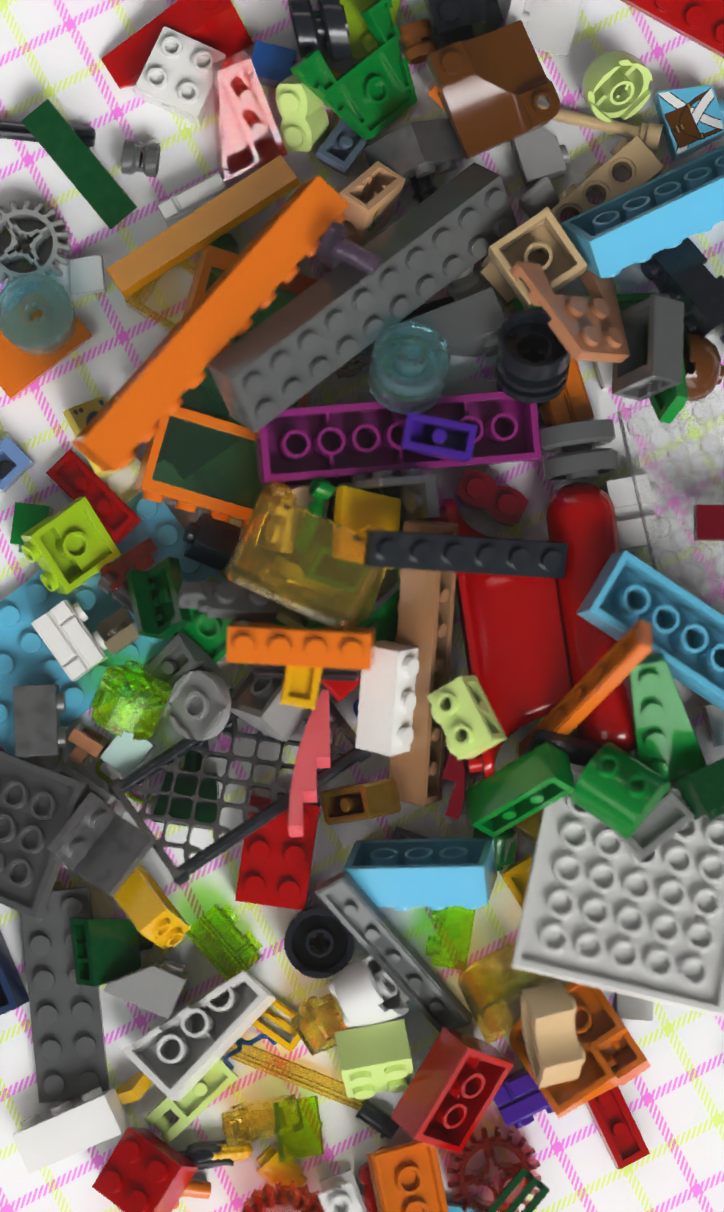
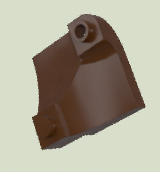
M522 20L466 41H458L427 56L426 63L440 92L439 98L467 160L548 124L559 112V96L552 81L547 78ZM540 98L546 99L549 107L547 109L539 108L537 100Z

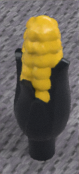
M227 1138L220 1141L195 1142L188 1145L186 1150L178 1152L198 1166L197 1170H204L219 1166H234L235 1161L248 1159L253 1153V1149L250 1143L230 1142V1139Z

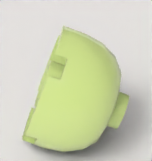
M609 51L599 55L586 68L582 78V96L598 119L612 122L610 118L621 117L625 120L641 110L648 101L651 94L648 87L650 80L653 82V78L648 68L636 56L625 51Z

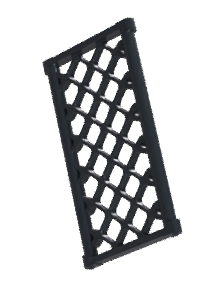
M330 699V716L334 720V722H330V728L334 731L330 744L331 768L317 770V789L355 763L359 762L361 764L372 757L370 751L355 748L356 733ZM230 712V717L221 733L232 738L230 749L227 753L210 751L208 740L198 741L183 738L123 779L118 777L109 783L108 787L110 793L114 794L116 799L120 801L137 827L155 839L152 848L169 870L173 882L180 887L191 879V874L289 809L290 791L285 787L279 786L277 782L281 769L294 770L295 764L282 761L284 747L287 745L299 747L301 741L288 740L286 743L265 736L259 730L255 734L238 731L237 723L239 717ZM304 718L301 723L306 724L309 718ZM339 730L344 733L354 747L348 752L335 745L336 735ZM239 737L255 740L256 745L253 756L235 755L233 753L235 740ZM267 741L280 745L277 760L270 761L257 757L261 742ZM190 750L203 757L201 768L196 773L180 769L179 758ZM208 757L227 760L223 776H213L204 773ZM233 761L248 762L252 765L250 776L247 780L232 779L228 776L230 764ZM261 764L276 768L272 784L253 781L254 770L257 765ZM160 770L173 775L171 790L168 792L152 790L150 788V777ZM180 776L192 777L198 780L196 793L193 796L175 793L176 782ZM204 780L217 781L223 784L219 799H205L199 796L201 784ZM227 785H242L247 788L245 801L242 804L224 801ZM253 788L270 790L272 792V803L262 810L249 805L250 791ZM132 789L144 795L142 809L138 812L125 795ZM150 796L169 799L165 815L159 816L145 812ZM174 800H184L193 803L189 819L184 820L170 816ZM203 803L218 807L214 823L209 824L195 821L196 808L199 804ZM225 807L240 809L242 811L243 823L232 830L220 825L219 820L222 809ZM151 819L164 823L162 835L159 839H156L144 820ZM176 823L189 827L184 843H174L165 840L169 824ZM195 827L207 828L213 831L214 842L203 850L190 844L191 833ZM164 848L182 849L185 862L176 867Z

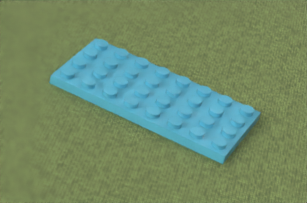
M142 491L128 501L126 505L142 521L118 545L115 543L122 555L69 594H57L56 591L50 592L41 582L40 575L44 572L40 570L0 602V745L6 753L16 756L13 686L59 685V691H65L66 712L60 713L61 727H68L153 660L173 640L171 636L165 640L142 636L116 655H111L109 650L106 649L105 652L109 658L78 680L71 681L32 626V622L67 599L72 605L75 602L81 605L89 617L84 623L91 633H94L98 630L97 625L124 607L112 598L113 594L109 592L107 595L98 588L97 584L101 577L107 571H111L120 578L119 582L123 583L125 581L127 583L126 573L131 569L146 572L167 557L179 559L184 583L206 581L211 576L221 582H227L217 569L183 556L187 545L183 541L186 529L164 501L161 504L143 499ZM129 611V613L135 620L134 614L131 611ZM29 756L18 757V758H21V759H23V760H26Z

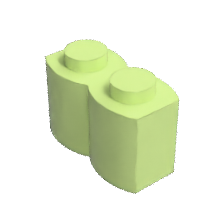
M294 74L280 82L276 89V103L283 117L280 127L283 145L287 152H310L325 141L329 134V119L322 106L324 102Z

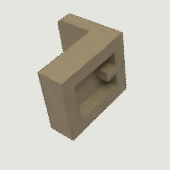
M125 607L120 608L97 625V629L106 640L104 645L111 655L118 654L142 637L138 634L136 621Z

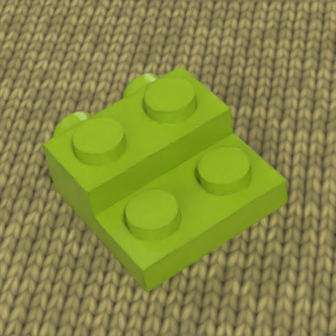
M85 496L77 498L54 516H47L21 535L25 543L21 546L23 554L30 562L35 563L37 561L44 572L40 575L41 582L50 592L56 591L57 594H69L122 555Z

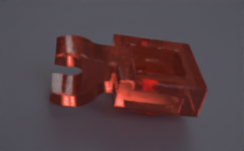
M148 538L121 555V558L117 561L105 564L100 569L99 574L101 577L109 572L117 574L118 580L112 583L109 589L111 592L118 591L123 587L125 575L131 569L145 571L155 563L153 558L157 556L158 548L152 539Z

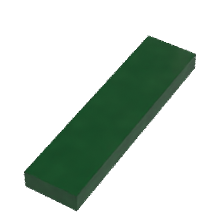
M46 99L21 121L110 230L138 208L49 99Z

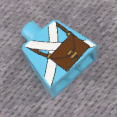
M712 85L664 90L656 93L653 101L660 123L663 124L662 130L672 162L724 136V99L717 100Z

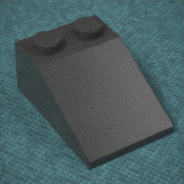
M491 287L394 326L399 352L478 357L484 354L485 357H491L498 354L499 334L502 324L506 319Z

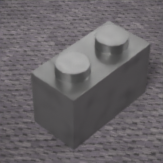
M56 684L13 686L16 757L62 755V748L67 747L66 726L61 727L60 713L66 712L65 691H59V685Z

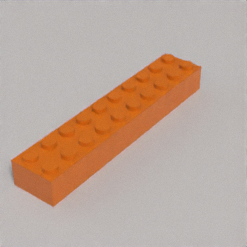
M319 175L302 183L71 443L102 471L124 469L136 455L132 451L135 446L143 441L145 443L148 442L159 430L160 427L156 424L158 420L165 415H172L183 402L180 398L181 394L189 388L192 390L196 388L206 377L207 373L203 370L207 364L229 348L227 342L230 339H233L236 335L240 337L254 322L250 316L259 309L264 310L277 296L274 289L283 282L287 284L299 272L300 268L297 266V263L301 262L306 256L310 258L322 246L323 242L320 240V237L329 231L333 232L345 220L346 216L343 214V211L350 204Z

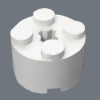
M369 953L348 964L328 981L331 993L337 998L343 1010L342 1019L349 1029L391 1022L409 1011V1008H405V1002L410 999Z

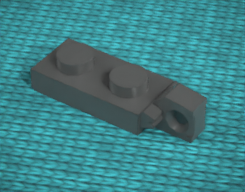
M199 581L182 583L177 594L179 608L199 609V611L205 613L206 618L272 622L275 621L278 614L274 590L271 585Z

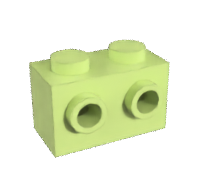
M460 676L427 696L431 704L430 712L434 720L441 725L446 735L445 742L449 751L458 760L472 759L507 739L476 676Z

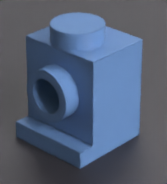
M8 436L0 442V465L3 462H10L11 471L7 474L0 472V489L6 492L29 468L35 465L28 455Z

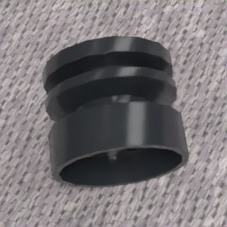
M524 309L510 315L502 324L498 340V354L495 366L497 384L509 397L529 404L545 403L557 397L564 390L569 374L571 355L547 324L552 319L543 309Z

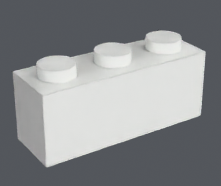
M385 640L375 642L374 664L370 670H361L355 748L387 756L410 751L414 736L412 721L413 710L416 706L415 684L416 675L419 670V647Z
M97 1087L81 1095L83 1101L72 1105L70 1100L51 1108L52 1115L41 1119L40 1114H36L20 1122L22 1128L14 1133L12 1137L29 1174L116 1137L131 1126L114 1087L104 1092L101 1087Z

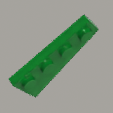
M664 654L646 656L629 673L637 760L667 780L681 779L706 767L707 763Z

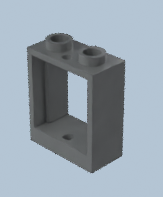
M664 293L651 294L649 298L637 304H632L628 309L620 312L630 356L622 363H613L612 394L643 401L682 383L684 302L670 299V296ZM649 325L648 364L645 365L646 326Z

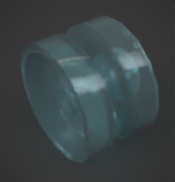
M37 272L21 274L9 281L0 292V329L6 339L21 352L35 356L49 355L63 348L74 335L77 324L76 306L64 286L53 277ZM37 310L42 311L43 315L39 319L35 316L33 321L32 314Z
M416 322L396 323L384 329L375 340L368 374L370 392L378 403L391 411L407 414V412L421 413L433 407L442 396L451 356L447 342L439 332L428 325Z

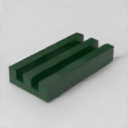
M521 1166L485 1212H496L524 1177L529 1182L504 1212H515L536 1186L539 1190L521 1211L533 1212L549 1193L550 1188L524 1166Z

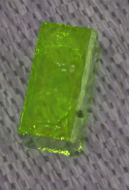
M217 902L190 925L191 929L186 934L224 979L228 981L242 971H247L262 958L263 954L259 949L263 945L250 930L245 934L236 923L240 918L228 904L221 907Z

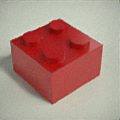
M128 1127L92 1185V1188L124 1212H172L199 1167L148 1129Z

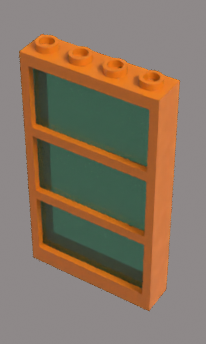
M211 245L201 249L183 316L239 254ZM297 273L287 284L283 282L274 289L277 296L264 310L259 309L250 316L254 322L240 337L236 335L233 339H230L227 345L229 347L318 280ZM207 365L203 370L207 375L202 382L193 390L189 388L187 391H184L180 396L183 402L172 415L161 417L156 423L160 428L146 444L134 489L143 492V499L161 504L163 498L176 502L175 508L190 513H195L196 508L209 511V515L214 519L228 522L229 518L242 521V528L261 533L262 527L267 528L272 519L271 514L260 512L262 504L274 489L285 485L286 482L259 484L255 432L231 417ZM311 390L287 409L307 407Z

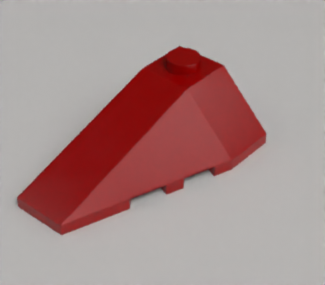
M178 0L101 58V61L119 89H123L137 84L163 27H168L223 52L226 55L224 63L253 46L254 43L230 0Z

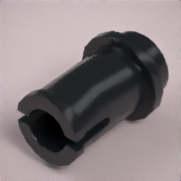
M430 174L419 178L416 176L411 178V185L415 193L412 197L414 201H418V204L439 189L433 185Z
M368 1098L355 1116L379 1132L381 1139L386 1137L391 1140L400 1127L390 1117V1114L375 1105Z

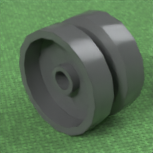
M611 419L573 422L539 430L541 450L545 452H562V454L550 456L542 462L544 480H579L621 469L618 451L612 448L595 449L596 446L608 444L616 438L614 421Z

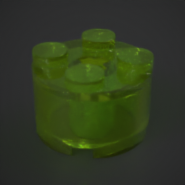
M128 660L125 662V665L110 666L105 669L89 705V709H93L91 716L99 726L112 734L122 737L123 732L134 734L133 740L148 739L155 732L168 703L172 687L166 681L157 679L145 672L144 666L138 662Z

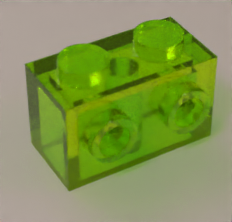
M448 906L445 909L432 910L431 921L436 922L435 935H428L425 956L431 957L430 963L432 966L466 971L476 909H465L463 906Z

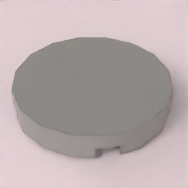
M198 670L182 675L175 682L168 703H171V712H168L169 718L175 731L185 739L205 741L216 737L224 729L231 711L230 692L223 679L213 672Z

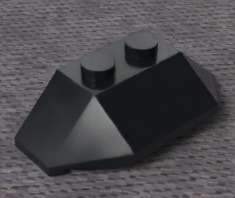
M424 0L439 50L458 41H466L495 31L503 23L498 0Z

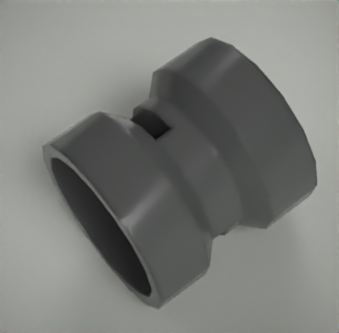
M125 139L121 161L122 174L133 175L135 172H142L146 177L156 178L160 162V143L149 142L143 145L138 144L136 140Z

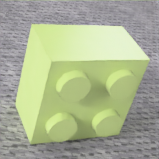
M404 1019L334 1032L347 1098L367 1099L378 1092L400 1093L406 1091L415 1074Z

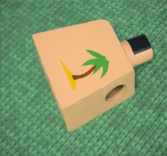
M379 161L340 192V196L350 205L343 211L346 218L336 230L346 236L348 244L355 248L363 247L367 244V241L388 224L406 180Z

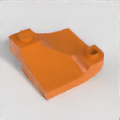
M570 982L565 988L567 993H572L576 1001L575 1030L578 1042L582 1044L585 1052V1062L582 1064L578 1079L539 1089L559 1119L596 1096L616 1086H623L651 1067L648 1059L600 988ZM519 1018L510 1031L509 1042L538 1087L530 1066L526 1047L523 1045L521 1018Z

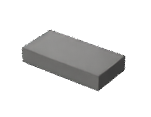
M670 790L663 796L629 840L620 834H617V836L636 859L641 862L693 820L695 816L678 796Z

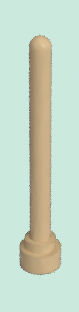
M537 103L538 107L541 109H547L549 107V105ZM563 108L559 109V112L553 119V121L632 139L638 136L649 150L657 151L663 124L652 121L649 124L642 123V126L616 120L605 122L594 115Z

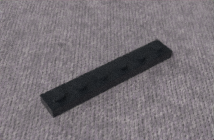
M367 529L363 565L378 568L564 579L568 543L561 541Z

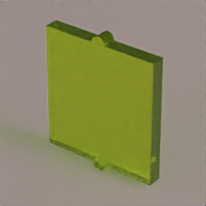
M318 1096L274 1102L273 1111L276 1128L274 1129V1135L277 1137L279 1162L324 1154L321 1130L323 1122L320 1121Z

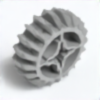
M29 199L24 200L23 209H19L16 201H11L10 207L12 211L9 213L0 206V215L2 216L0 218V239L7 229L11 234V243L4 250L5 254L0 256V284L8 278L6 288L9 291H13L19 282V289L22 294L27 293L29 283H32L35 292H39L41 290L39 281L44 279L49 287L52 286L54 283L49 275L54 273L57 277L61 278L64 273L57 267L58 264L64 266L70 264V260L61 254L73 251V247L70 244L62 243L71 238V233L66 230L60 231L66 223L63 218L53 221L57 214L53 208L43 215L45 205L42 202H38L34 210H32ZM20 221H35L45 227L41 230L36 228L31 232H25L16 223ZM17 234L23 240H27L28 243L32 240L29 245L34 259H31L28 253L25 254L21 250ZM52 236V252L49 259L43 264L39 257V251L47 243L46 239ZM26 261L33 266L35 271L19 273L5 266L11 262L14 265L17 262Z

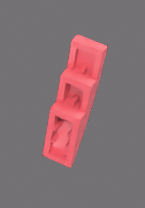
M329 690L321 691L316 702V708L312 710L306 723L296 755L290 788L289 837H304L303 803L317 802V769L331 768Z

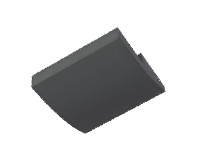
M183 633L177 634L139 673L157 702L162 700L169 701V694L175 682L182 675L191 671L213 672L223 679L228 689L233 687L211 657Z

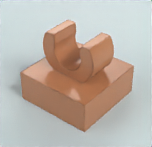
M81 722L73 729L67 739L76 745L69 759L81 766L89 754L95 758L99 757L108 746L110 740Z

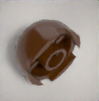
M683 332V360L689 397L687 402L704 399L714 390L716 385L721 383L724 376V366L721 364V357L716 345L709 339L693 332Z

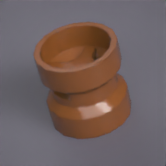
M429 19L416 20L399 28L401 36L399 39L405 43L406 50L404 54L409 65L423 63L426 61L428 54L439 50L437 43L431 38L433 30Z

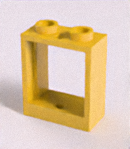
M141 863L137 865L118 892L113 896L138 931L163 950L177 945L184 938L185 933L191 929Z

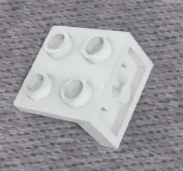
M511 0L505 26L522 20L534 49L567 57L583 0Z
M163 27L135 86L137 97L200 126L206 115L204 104L226 60V55L175 30Z

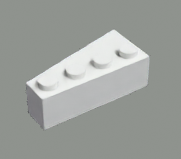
M242 971L205 995V998L177 1013V1016L163 1025L157 1026L148 1032L146 1036L135 1043H131L121 1051L170 1100L180 1102L276 998L252 974Z

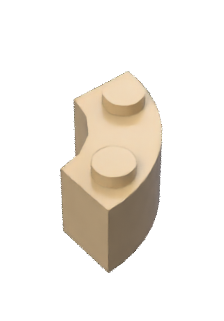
M562 980L522 990L520 1011L523 1038L530 1066L539 1089L578 1079L582 1064L585 1062V1052L582 1044L578 1042L574 1018L577 1012V1005L572 993H567Z

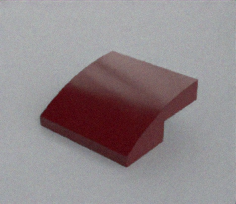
M450 752L442 778L455 782L445 817L459 820L466 796L465 759L458 760Z

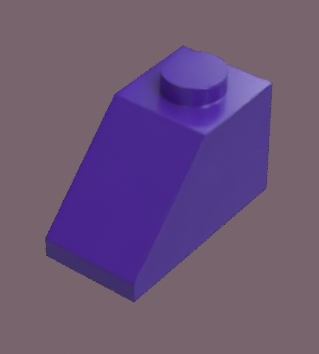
M407 412L401 448L429 457L465 463L472 460L478 425Z

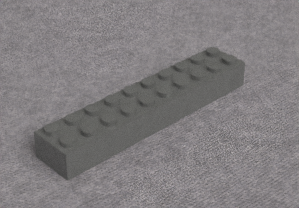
M474 162L207 364L231 417L253 432H257L486 256L489 246L518 228L501 176Z

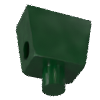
M190 750L185 754L184 767L180 769L182 771L198 772L201 768L203 757ZM204 771L207 775L219 776L218 773ZM166 773L161 787L162 792L171 790L173 775ZM180 776L176 782L175 793L193 796L196 793L198 780L192 777ZM204 780L201 784L199 796L205 799H219V782ZM158 797L153 815L163 816L166 814L168 798ZM174 800L170 816L184 820L189 819L193 803L184 800ZM203 803L199 804L196 808L195 821L209 824L214 823L218 807ZM151 820L152 822L163 823L162 821ZM171 823L173 825L186 826L182 824Z
M70 918L77 985L97 987L137 971L142 965L140 951L150 950L153 947V942L141 934L128 918Z

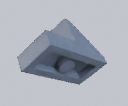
M341 119L318 149L315 157L320 162L349 178L357 159L372 139L364 140Z

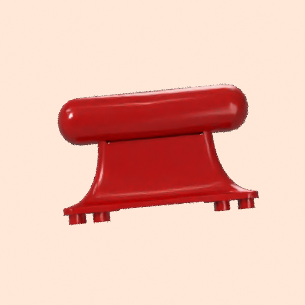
M574 482L562 486L552 494L546 505L549 541L568 543L564 579L456 572L455 587L468 675L477 677L507 739L521 727L547 715L618 642L576 614L611 554L621 551L615 508L611 497L601 487L589 482ZM452 498L443 499L442 507H439L440 517L430 518L431 520L459 524L458 535L489 537L479 533L463 520ZM629 674L577 725L580 739L599 743L602 746L612 742L629 754L636 750ZM507 739L472 759H465L467 773L481 772L482 778L492 776L495 770L497 754Z

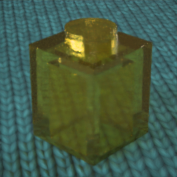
M331 993L320 998L313 995L303 1000L298 1005L299 1011L290 1021L312 1056L337 1046L334 1032L349 1029L342 1019V1010Z

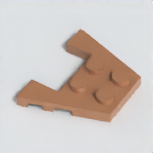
M517 262L509 270L516 281L522 278L531 292L527 296L533 305L542 306L552 320L547 324L574 360L622 363L630 356L612 277L601 279L587 270L580 278L590 297L554 294L540 264Z

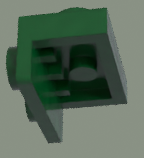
M167 557L146 572L131 569L126 573L139 635L165 640L192 622L190 609L178 607L177 594L181 584L184 583L178 558Z

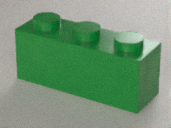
M545 742L517 760L508 763L492 776L483 778L475 785L466 789L465 793L471 825L494 838L575 791L569 755L550 743Z

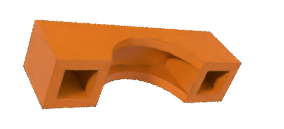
M233 620L227 628L226 662L370 670L374 664L375 628L337 626L308 629L283 627L269 622Z

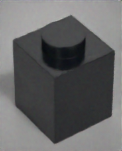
M203 513L195 523L190 522L185 530L183 541L187 545L183 556L222 571L234 558L242 528L214 519L211 515Z

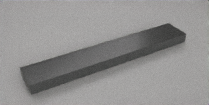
M345 870L317 885L315 893L439 1033L443 1027L457 1031L472 1023L473 1015Z

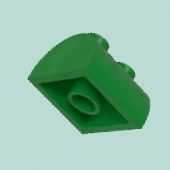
M609 742L594 755L575 784L576 790L571 794V801L629 840L670 789L671 782L614 743Z

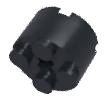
M314 905L305 908V911L298 912L286 930L284 938L285 953L294 968L307 977L323 979L337 974V972L346 967L354 953L355 937L326 905ZM317 933H324V939L330 940V944H325L322 950H316L315 943L310 942V938H316Z

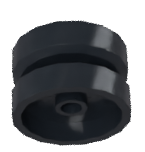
M287 0L301 59L316 50H319L323 57L321 43L326 44L329 58L334 63L351 59L348 39L350 33L345 10L340 0H316L318 10L315 11L312 9L310 0Z

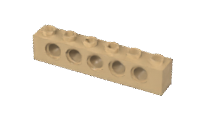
M638 136L630 142L625 138L610 151L613 155L612 158L604 165L600 161L595 163L584 174L587 179L578 187L573 183L566 188L558 197L561 202L552 210L550 208L549 210L562 227L560 221L561 214L571 212L577 216L598 206L588 202L586 199L588 191H600L604 197V202L658 177L665 166ZM622 167L629 172L630 179L626 182H619L613 178L612 170ZM488 256L480 264L483 270L480 272L479 277L488 288H493L497 299L507 308L513 303V299H517V296Z

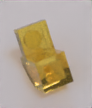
M295 1094L273 1096L230 1106V1110L221 1113L222 1129L226 1138L227 1148L241 1147L258 1139L283 1137L302 1129Z

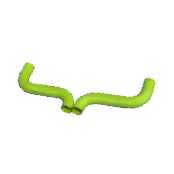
M100 758L96 763L95 772L101 779L111 783L113 780L100 771V767L104 762ZM131 792L125 794L134 802L140 805L143 804V800ZM150 796L148 798L147 803H149L154 796Z

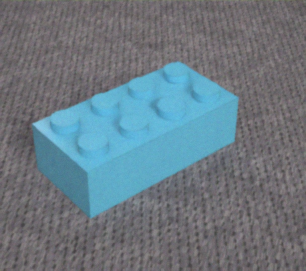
M494 838L356 840L343 867V871L345 870L378 908L393 907L395 910L404 911L412 907H428L431 910H441L448 906H463L465 909H478L482 906H488L497 878Z

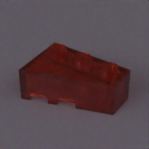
M241 51L212 63L218 172L223 181L265 165L279 155L282 157L288 155L248 54L245 51Z

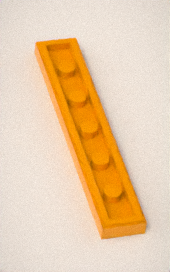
M279 155L107 267L106 271L123 297L127 298L299 186V179L283 157Z

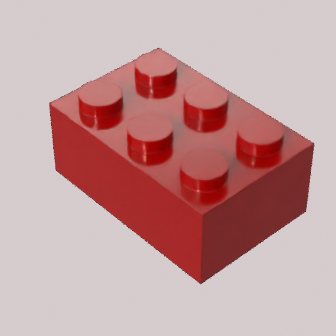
M250 796L249 805L257 807L259 810L272 803V798ZM303 803L304 837H289V809H287L244 838L235 901L305 911L320 805Z
M443 1027L390 1117L413 1139L460 1154L514 1064L490 1043Z

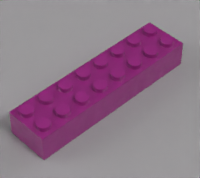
M503 391L285 409L255 432L259 484L304 481L316 478L351 477V475L372 474V472L379 471L400 472L401 470L421 469L422 471L528 462L542 459L537 403L529 404L516 401ZM407 412L478 425L472 460L460 463L429 457L401 448Z

